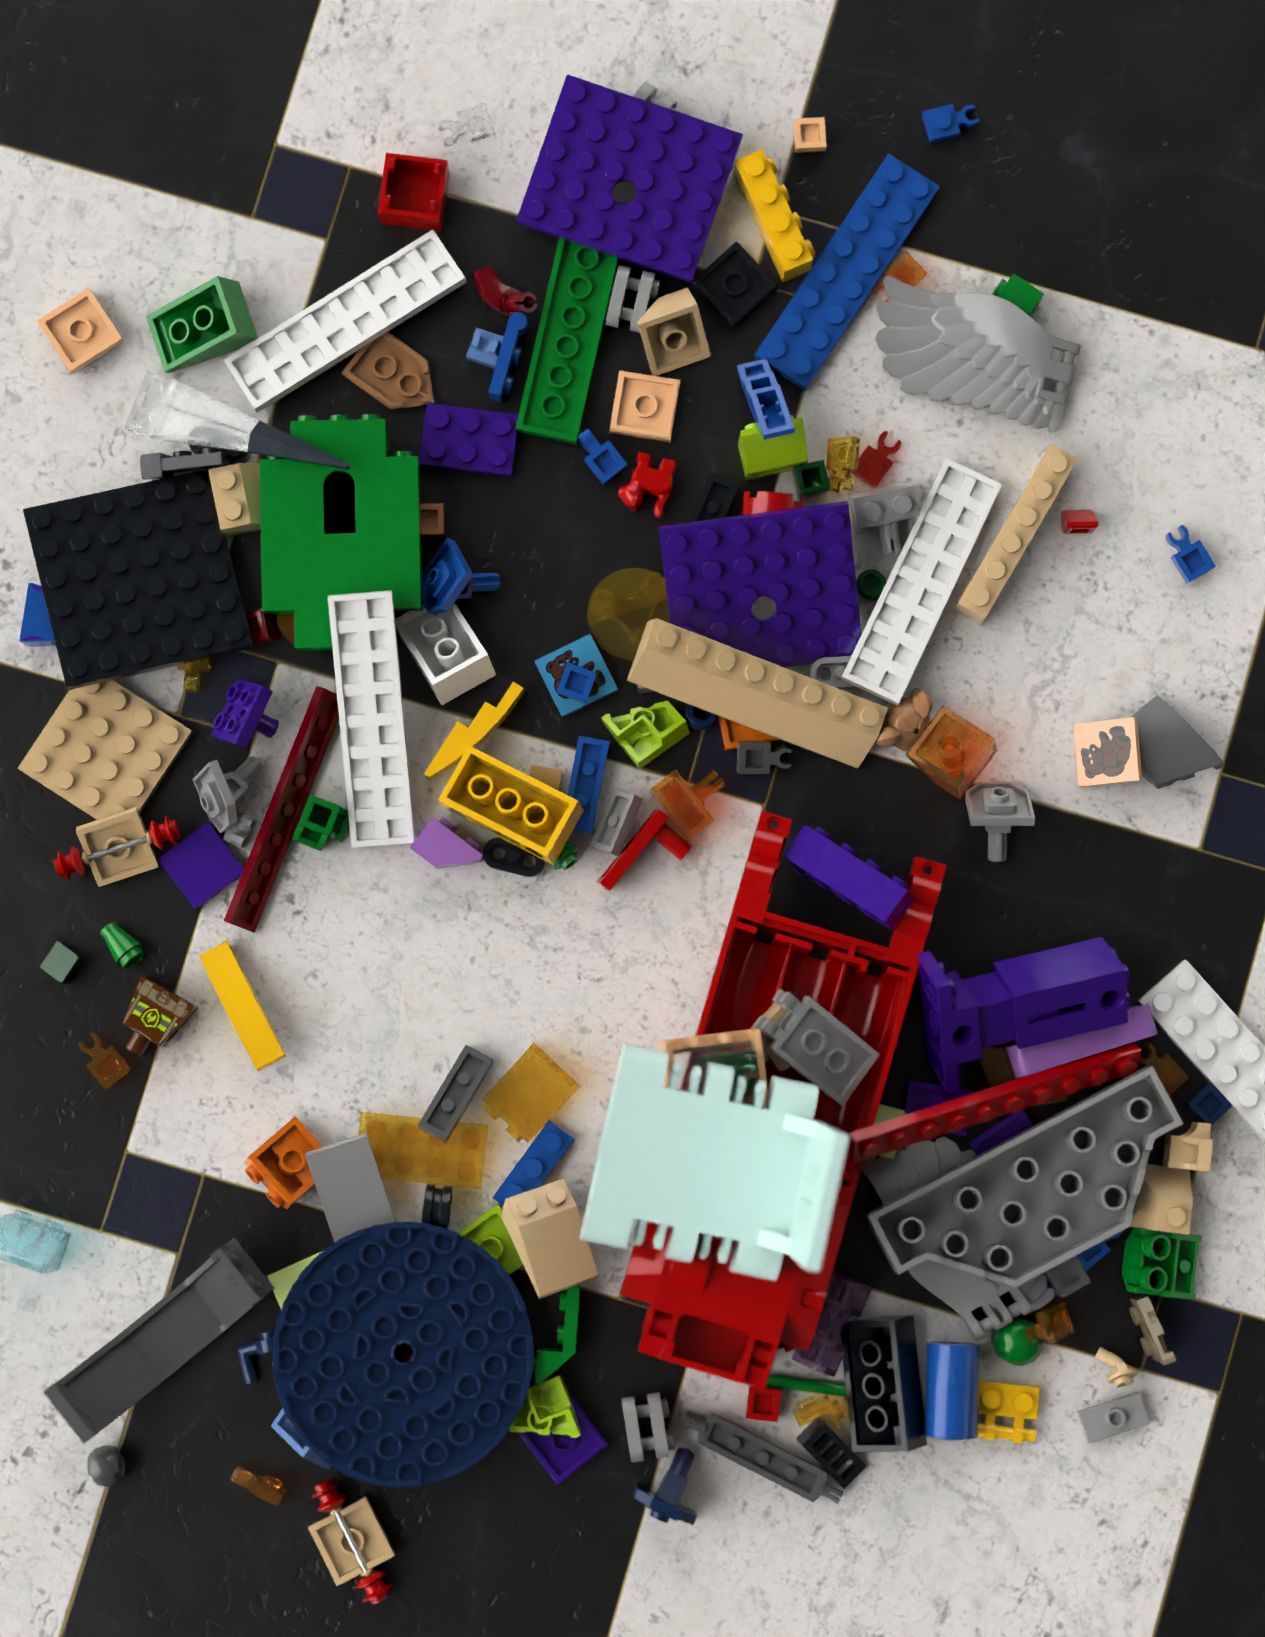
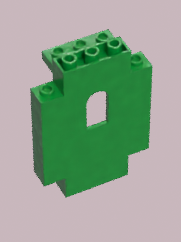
M364 414L358 420H349L347 415H331L330 420H317V416L304 415L299 416L298 421H290L291 436L348 463L351 469L346 470L267 456L268 459H259L262 611L265 614H294V639L297 651L333 650L328 595L392 590L394 612L423 611L420 460L418 456H413L410 451L394 452V457H389V454H391V441L388 437V423L386 419H380V415ZM334 472H346L354 480L356 533L325 534L324 483L327 477Z

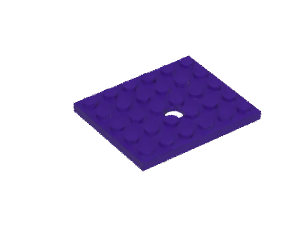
M567 74L516 222L537 231L692 283L743 134ZM622 181L632 183L637 190L635 199L627 204L616 202L612 196L614 186Z
M847 501L658 526L671 624L782 667L814 663L816 660L824 657L852 656L861 637V625L849 504ZM762 596L770 597L776 604L774 614L767 619H759L752 613V605L756 602L757 598Z

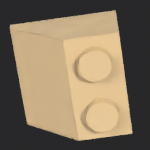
M236 463L208 469L222 533L226 537L261 530L259 463Z

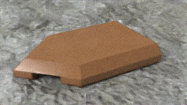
M389 332L359 349L341 373L390 410L427 405V403L434 404L428 360Z

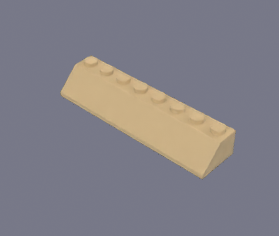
M658 618L647 622L627 681L854 768H859L877 740L888 707Z

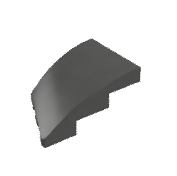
M1158 695L1131 716L1138 719L1142 776L1157 789L1172 785L1178 780L1193 778L1196 772L1211 767L1217 770L1224 766L1223 760L1208 743Z

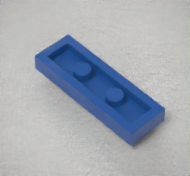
M579 736L567 795L578 800L584 812L573 829L574 832L592 835L610 741Z
M548 1120L492 1198L501 1205H504L506 1198L540 1187L574 1138Z

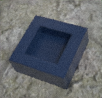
M1207 1082L1185 1104L1203 1123H1209L1211 1126L1233 1106L1210 1082Z

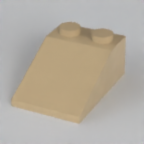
M564 1178L505 1199L501 1218L539 1299L598 1278L599 1274L589 1242L580 1239L583 1223Z

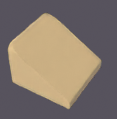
M531 765L530 777L558 791L560 790L562 770Z

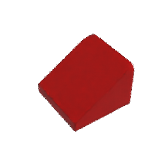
M1064 510L1061 513L1062 533L1064 534L1092 533L1098 527V520L1092 510Z

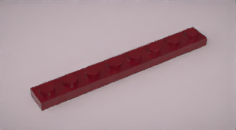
M318 686L315 688L224 918L225 922L255 933L339 720L336 693Z

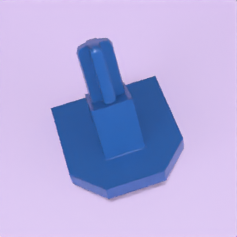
M447 538L422 575L423 604L427 612L434 615L448 612L457 599L471 598L472 592L496 591L499 589L500 576L497 573H472L456 541Z

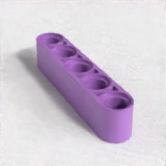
M1146 1003L1145 1005H1137L1128 1009V1023L1022 1049H1018L1015 1044L1007 1046L1006 1050L1014 1076L1019 1078L1158 1034L1149 1003Z

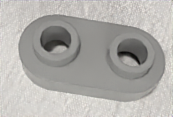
M851 656L824 657L816 660L811 666L810 678L839 689L858 688L841 680ZM821 670H828L831 677L828 680L821 679L819 676Z

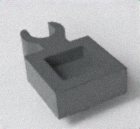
M737 741L736 772L738 774H770V765H777L784 769L790 768L791 763L789 761H780V756L785 752L792 753V750L788 746H778L771 750V743L769 741Z

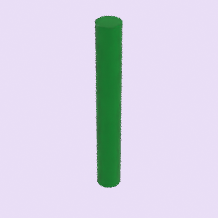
M769 1374L766 1384L767 1387L846 1397V1387L842 1383Z

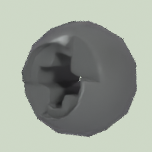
M103 1445L95 1448L88 1456V1475L92 1476V1481L98 1486L108 1487L118 1483L125 1474L124 1456H120V1450L115 1446Z

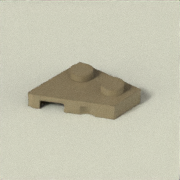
M1140 1294L1130 1298L1133 1306L1129 1307V1312L1135 1326L1140 1325L1144 1337L1140 1338V1342L1146 1356H1151L1153 1360L1163 1365L1176 1362L1173 1351L1168 1352L1163 1338L1165 1333L1149 1297Z

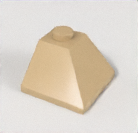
M688 287L659 297L637 321L652 376H658L711 357L699 308Z
M1146 1164L1145 1176L1140 1193L1136 1198L1130 1227L1190 1235L1193 1208L1190 1170Z

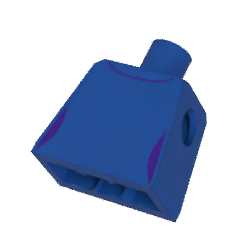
M28 583L19 641L29 647L56 646L42 587L34 583Z

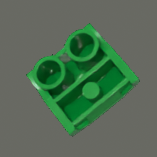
M1134 1227L1125 1241L1122 1277L1127 1291L1195 1300L1196 1294L1193 1293L1197 1252L1198 1243L1201 1242L1202 1236Z

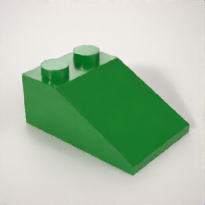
M220 276L209 280L146 316L165 373H171L233 352L258 338L240 283Z

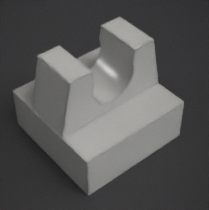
M236 811L237 823L230 830L226 831L223 840L251 852L262 823Z

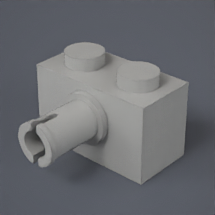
M909 481L847 494L853 525L858 529L872 526L879 527L883 548L882 553H893L892 549H895V552L902 550L897 523L899 520L920 516L914 485Z

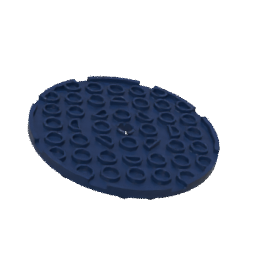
M391 1222L361 1229L341 1238L315 1257L302 1271L291 1287L278 1316L272 1351L273 1373L280 1403L289 1422L307 1447L321 1460L349 1477L366 1483L388 1487L421 1486L453 1477L467 1470L492 1451L507 1434L524 1404L529 1389L534 1357L533 1335L526 1306L518 1288L505 1269L485 1249L459 1233L440 1226L418 1222ZM405 1343L412 1348L413 1356L410 1361L400 1363L395 1359L394 1350L398 1345Z

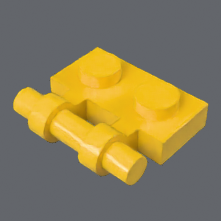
M979 1380L978 1414H984L983 1424L978 1423V1436L983 1437V1440L993 1441L994 1438L1009 1439L1015 1444H1022L1023 1441L1035 1442L1036 1429L1024 1428V1419L1037 1420L1040 1387ZM995 1416L1013 1417L1012 1427L995 1425Z

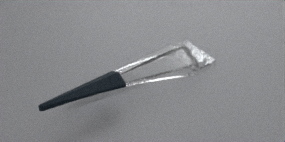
M147 371L124 426L130 432L157 441L216 447L346 470L351 469L348 463L174 378H168Z

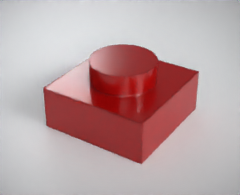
M749 1385L745 1418L778 1422L781 1388L765 1387V1390Z

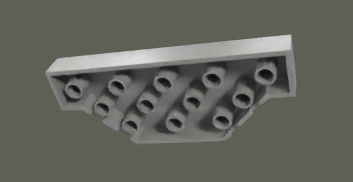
M1153 1066L1144 1067L864 1216L896 1274H901L928 1259L1012 1287H1017L1130 1227L1133 1217L1132 1212L1137 1195L1140 1193L1146 1172V1164L1155 1139L1182 1125L1183 1122Z

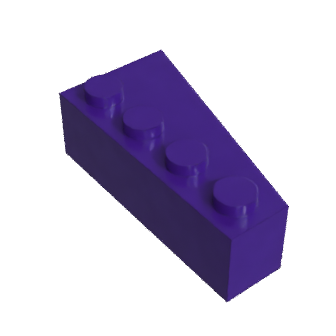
M804 825L783 855L796 872L806 879L809 877L816 882L815 884L826 891L831 887L830 891L839 899L850 905L854 902L857 904L856 908L888 929L893 930L914 900L908 892L910 886L896 876L889 879L881 874L884 871L883 868L872 860L868 859L864 863L856 857L858 853L847 844L842 843L839 847L831 841L833 837L822 828L817 827L813 830Z

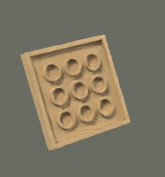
M114 680L69 690L17 769L97 820L135 807L141 813L188 742L193 731Z

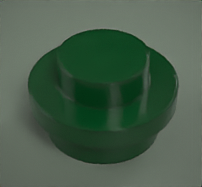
M876 570L862 572L856 580L857 594L867 601L878 600L886 585V579L883 574Z

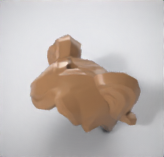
M915 688L910 697L901 698L898 706L889 703L886 706L888 710L875 743L885 748L894 746L905 752L917 749L923 745L928 736L933 732V723L929 716L933 706L930 694L921 691L920 688Z

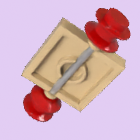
M135 807L77 826L76 833L84 852L81 853L74 846L71 847V852L68 855L58 851V858L54 859V866L59 877L64 876L67 881H70L71 873L77 872L81 877L84 876L86 865L89 864L98 887L158 868L159 862L152 843L161 850L164 849V843L171 841L176 846L177 838L181 837L177 821L175 819L170 821L166 815L162 824L158 825L154 820H151L149 830L146 831L138 808Z
M329 1478L314 1487L316 1493L311 1498H319L322 1504L317 1510L320 1512L330 1511V1515L309 1525L308 1529L336 1585L339 1586L361 1574L362 1578L359 1580L356 1588L365 1589L367 1595L363 1602L370 1600L372 1605L389 1596L387 1590L392 1587V1584L384 1585L382 1578L386 1572L380 1570L373 1571V1567L394 1557L396 1553L367 1495L343 1508L342 1504L347 1494H339L336 1488L340 1481L333 1483L332 1479Z

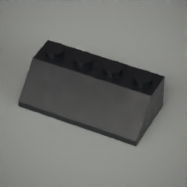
M884 1316L839 1322L852 1452H908L927 1446L914 1316Z

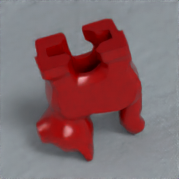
M639 452L636 459L637 467L632 474L631 481L619 488L618 496L626 507L632 509L633 513L638 510L643 502L644 492L658 497L653 512L657 518H661L664 515L663 509L668 504L673 490V475L676 470V462L662 459V463L659 466L660 469L656 470L651 468L652 456Z

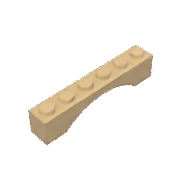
M1052 443L1050 444L953 610L979 625L982 624L1078 458Z

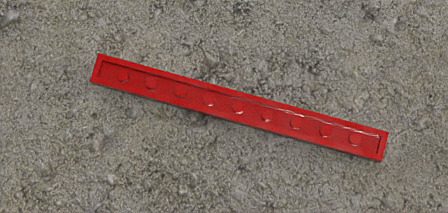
M1135 1042L850 1132L847 1155L853 1164L863 1160H871L881 1154L901 1150L906 1146L922 1141H929L949 1132H957L980 1122H988L993 1118L1008 1113H1016L1021 1109L1036 1104H1043L1064 1095H1071L1088 1087L1099 1086L1119 1077H1127L1137 1071L1141 1049Z

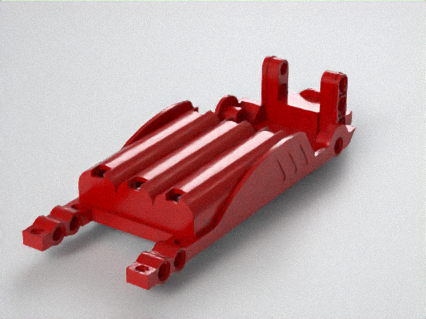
M762 811L695 1036L751 1029L760 1015H763L773 1005L775 1001L772 999L779 989L785 993H791L800 1002L805 996L812 998L880 1054L843 1106L838 1105L821 1090L818 1091L814 1119L822 1120L849 1135L850 1132L874 1125L919 965L918 953H921L924 948L947 865L920 857L913 859L906 883L910 886L908 892L914 900L893 928L889 947L880 946L766 912L792 820ZM771 823H776V824H777V828H776V829L771 828L770 824H771ZM924 869H930L931 873L926 874ZM757 930L773 934L771 945L752 940ZM813 946L828 950L825 961L807 956ZM868 963L882 966L879 977L866 974ZM746 1045L690 1052L679 1089L688 1090L690 1072L694 1066L702 1067L697 1092L700 1093L707 1061L734 1068V1078L729 1099H732L738 1075L746 1077V1089L743 1097L752 1096L749 1066L743 1059V1056L747 1053ZM769 1062L765 1063L768 1091L772 1075L812 1084L792 1067L784 1071H778ZM846 1149L819 1273L805 1270L791 1256L785 1253L783 1254L780 1272L776 1281L733 1273L729 1270L735 1240H732L726 1264L719 1263L717 1257L722 1237L713 1235L709 1255H707L706 1259L698 1258V1250L702 1233H699L695 1254L691 1263L668 1259L664 1254L671 1226H667L663 1247L661 1250L654 1249L653 1244L658 1224L647 1221L645 1239L641 1246L635 1244L633 1246L620 1292L621 1296L649 1304L642 1325V1337L637 1351L660 1358L661 1360L765 1390L779 1343L807 1352L809 1350L824 1305L863 1161L853 1164L847 1155Z

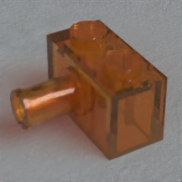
M674 770L650 789L651 795L688 842L714 823L715 819L705 808L704 801L726 786L721 778L712 785H709L719 776L715 770H712L711 773L692 787L688 786L680 774Z

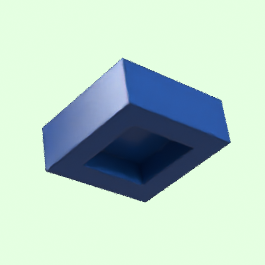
M567 662L556 692L586 704L597 673Z

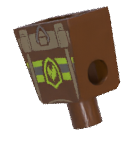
M141 976L122 1022L123 1025L135 1031L125 1047L141 1057L150 1042L160 1047H165L196 1012L198 1007L149 977Z

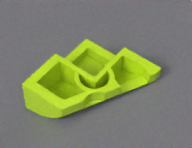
M669 701L655 703L649 708L630 709V714L612 718L610 714H606L601 717L604 725L639 769L690 734L686 720Z
M561 1374L546 1379L541 1384L536 1383L529 1386L524 1404L509 1428L510 1432H537L539 1435L549 1436L551 1434L568 1435L570 1438L582 1435L573 1404Z

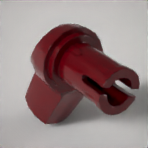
M492 266L479 269L473 273V278L482 301L497 312L510 317L515 312L530 313L536 309L537 303H530V300H537L533 293H521V291L502 284Z

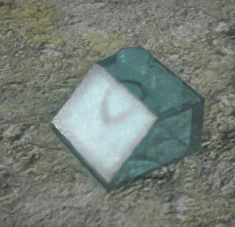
M16 1210L15 1214H5L0 1222V1259L43 1274L59 1270L71 1236L70 1232L63 1230L65 1225L51 1220H46L45 1224L34 1221L33 1214L21 1210Z

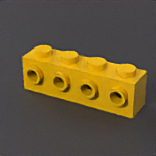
M761 149L735 160L733 168L734 177L782 283L809 272L815 252L810 240L804 241L800 232L803 226L797 212L792 213L788 205L790 197L785 185H779L775 177L778 171L771 156L767 158L764 150Z

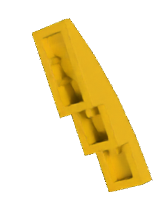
M512 682L496 708L485 701L469 727L457 721L425 771V777L432 781L457 765L468 746L475 749L479 747L506 719L525 693L524 688Z
M225 941L199 955L211 983L256 1070L259 1072L287 1057L231 945Z

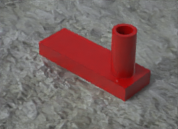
M654 809L622 849L620 856L613 860L596 882L605 890L610 891L652 838L679 860L684 858L692 845L665 824L669 816L660 809Z

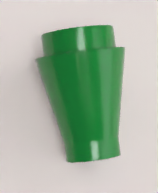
M116 922L109 923L101 930L100 934L105 939L118 966L121 965L124 969H129L143 959L145 955L142 951L143 946L120 928Z

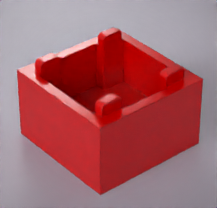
M386 153L378 207L380 223L383 225L442 232L450 174L448 160Z

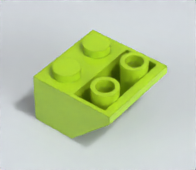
M790 415L795 433L764 440L756 422L746 425L745 430L740 431L738 448L746 481L792 471L793 466L808 463L802 417L794 419V416Z

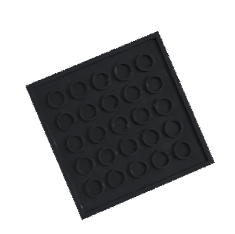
M209 471L185 473L169 477L168 479L153 480L23 509L67 690L253 648L226 536L222 533L219 526Z

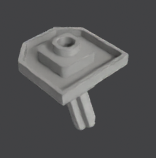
M250 756L234 772L223 774L218 761L214 760L208 762L192 779L200 796V803L204 811H206L212 825L220 833L230 830L237 823L235 801L249 788L247 785L263 770L261 761L258 758Z
M979 782L966 791L965 801L970 825L985 826V830L988 832V860L992 862L1005 861L1007 856V833L1011 832V826H1034L1035 815L1029 791L1012 782Z

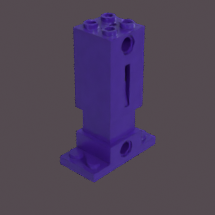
M1103 937L993 962L994 972L963 980L957 971L945 974L941 961L937 962L931 951L918 953L926 1058L946 1093L959 1090L958 1077L962 1076L960 1064L981 1059L982 1048L1013 1041L1018 1049L1128 1023V1009H1131V1000L1127 992V983L1130 982V973L1127 966L1119 961L1113 947L1110 948Z

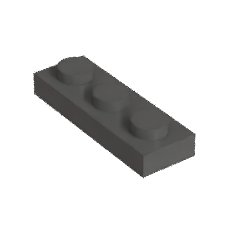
M465 1045L420 1120L418 1129L447 1143L493 1065V1059Z

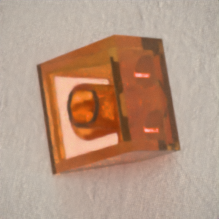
M943 705L906 753V756L936 785L961 800L995 755L997 748L994 737Z

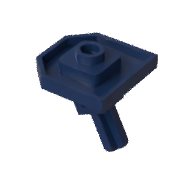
M679 1447L676 1450L670 1468L663 1476L656 1493L636 1484L632 1493L633 1498L652 1510L650 1516L665 1523H668L669 1519L694 1525L697 1518L696 1512L679 1504L688 1482L686 1477L694 1460V1453L687 1448Z

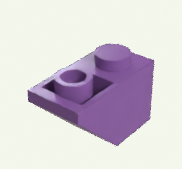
M432 817L410 846L414 852L437 869L481 863L484 859V856L480 853L483 847L468 836L465 840H462L455 834L458 828L443 817L440 821Z

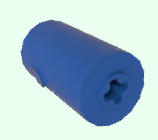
M927 1342L925 1436L944 1440L978 1438L979 1344Z

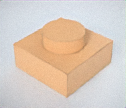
M825 117L794 119L795 153L826 151Z

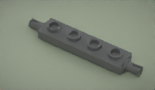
M689 1412L686 1413V1418L683 1419L682 1424L699 1432L697 1442L700 1445L811 1502L818 1499L820 1495L836 1502V1504L840 1501L839 1497H842L843 1491L827 1484V1471L714 1413H711L705 1420Z

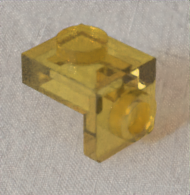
M827 1395L816 1400L814 1396H809L796 1403L798 1408L792 1411L799 1426L829 1413L835 1428L838 1430L842 1428L839 1419L845 1417L836 1399L830 1401Z

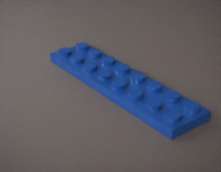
M888 153L755 353L754 358L757 360L767 359L772 370L806 391L939 191L940 186Z

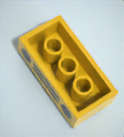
M468 746L438 799L441 805L449 812L552 865L556 862L584 812L578 800L471 746Z

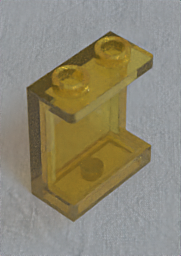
M533 1043L489 1092L481 1098L486 1103L482 1108L494 1120L501 1117L509 1125L505 1130L516 1141L520 1142L524 1139L528 1143L581 1086L536 1043Z

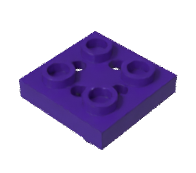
M238 679L227 693V703L223 711L216 716L213 723L214 730L211 735L245 749L254 731L265 735L267 738L273 737L278 729L279 721L263 714L273 691L262 685Z

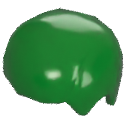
M1018 1315L1013 1318L1012 1323L997 1331L995 1329L992 1330L991 1344L996 1355L1010 1364L1023 1366L1032 1363L1042 1352L1044 1343L1043 1333L1035 1322Z

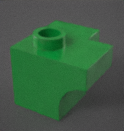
M309 795L291 840L322 851L328 837L342 842L349 826L348 810L316 796Z

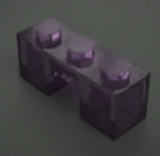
M832 1271L824 1305L809 1350L807 1352L796 1348L791 1359L816 1372L835 1377L847 1349L846 1346L840 1344L841 1330L850 1317L861 1316L872 1287Z

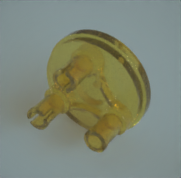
M625 568L611 573L596 586L588 603L587 619L594 640L605 652L621 660L634 661L647 622L658 618L670 623L666 581L664 577L660 576V573L643 568Z

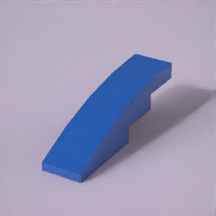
M761 359L737 365L738 376L745 397L763 439L795 433L780 384H777L768 360Z

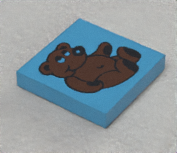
M591 634L534 661L562 718L618 691ZM567 662L597 673L586 704L556 692Z

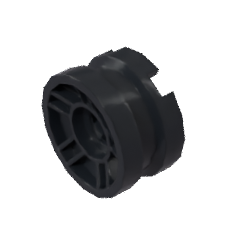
M435 1184L426 1185L422 1223L448 1229L453 1186H444L442 1189L436 1188Z

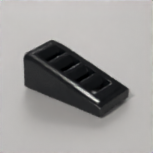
M817 1417L797 1437V1441L843 1489L867 1467L820 1417ZM833 1440L834 1443L820 1455L819 1452ZM842 1449L843 1453L829 1465L828 1462ZM851 1459L853 1462L839 1475L837 1471Z

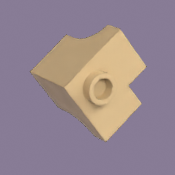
M1192 1122L1189 1130L1182 1135H1165L1162 1166L1210 1172L1213 1160V1140H1210L1211 1124Z

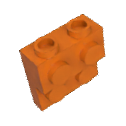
M295 1116L247 1157L244 1162L247 1165L245 1172L254 1183L258 1184L261 1181L269 1190L266 1196L274 1206L279 1208L282 1205L287 1210L315 1185L305 1153L323 1146Z

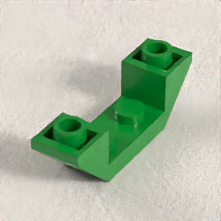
M580 1284L568 1288L567 1292L560 1293L559 1311L565 1312V1325L558 1324L557 1344H563V1349L537 1348V1355L533 1357L532 1375H535V1383L541 1384L576 1353Z

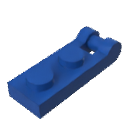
M521 312L513 313L508 320L488 392L491 401L502 403L504 394L509 395L511 392L514 377L509 375L512 365L518 366L522 348L518 347L520 338L525 337L528 333L527 318Z

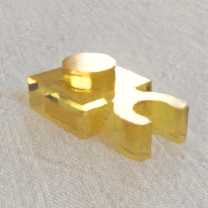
M847 436L828 440L826 469L832 471L828 479L830 491L836 493L840 489L852 491L853 478L850 472L851 470L858 469L860 438Z

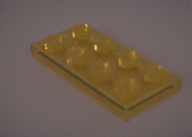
M361 1112L358 1135L367 1133L382 1179L474 1189L482 1188L488 1125L458 1122L447 1143H444L418 1129V1124L422 1118Z

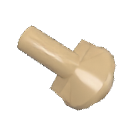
M1100 1347L1095 1358L1113 1367L1107 1382L1109 1384L1115 1383L1117 1388L1134 1383L1133 1377L1138 1375L1137 1369L1125 1364L1119 1356Z

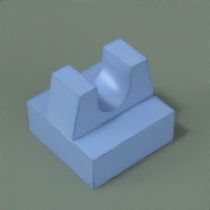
M476 328L466 355L467 360L495 369L504 337Z

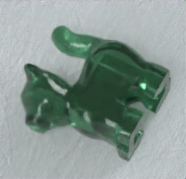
M731 1050L719 1051L707 1056L700 1054L696 1057L697 1064L701 1066H706L707 1061L734 1068L730 1096H733L738 1075L745 1077V1069L748 1067L751 1070H758L755 1051H744L743 1053ZM746 1077L744 1093L754 1094V1087L758 1082V1078ZM703 1081L699 1083L700 1089L702 1088Z

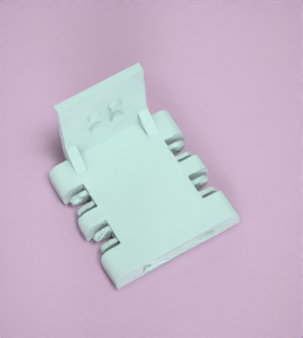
M623 1043L580 1239L626 1249L633 1219H638L633 1244L641 1246L645 1239L647 1221L657 1223L653 1244L654 1249L661 1250L663 1247L667 1226H671L664 1254L668 1259L691 1263L695 1254L699 1233H702L698 1250V1258L706 1259L707 1255H709L713 1235L722 1237L717 1257L719 1263L726 1264L732 1240H735L729 1270L733 1273L776 1281L784 1253L791 1256L805 1270L819 1273L850 1135L822 1120L814 1119L818 1100V1086L772 1075L765 1108L762 1107L766 1081L758 1080L754 1087L752 1105L742 1103L743 1094L746 1089V1077L739 1075L735 1083L732 1100H729L734 1078V1068L731 1066L707 1061L700 1093L697 1092L702 1067L694 1066L690 1072L688 1090H682L677 1088L682 1073L680 1062L674 1061L668 1085H663L669 1053Z

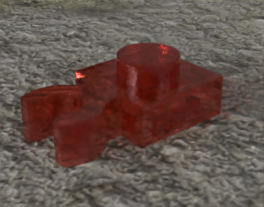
M887 431L880 434L877 441V449L875 450L868 445L850 470L851 474L871 488H877L894 462L887 457L896 454L902 443L898 440L893 447H887L884 444V440L888 435Z

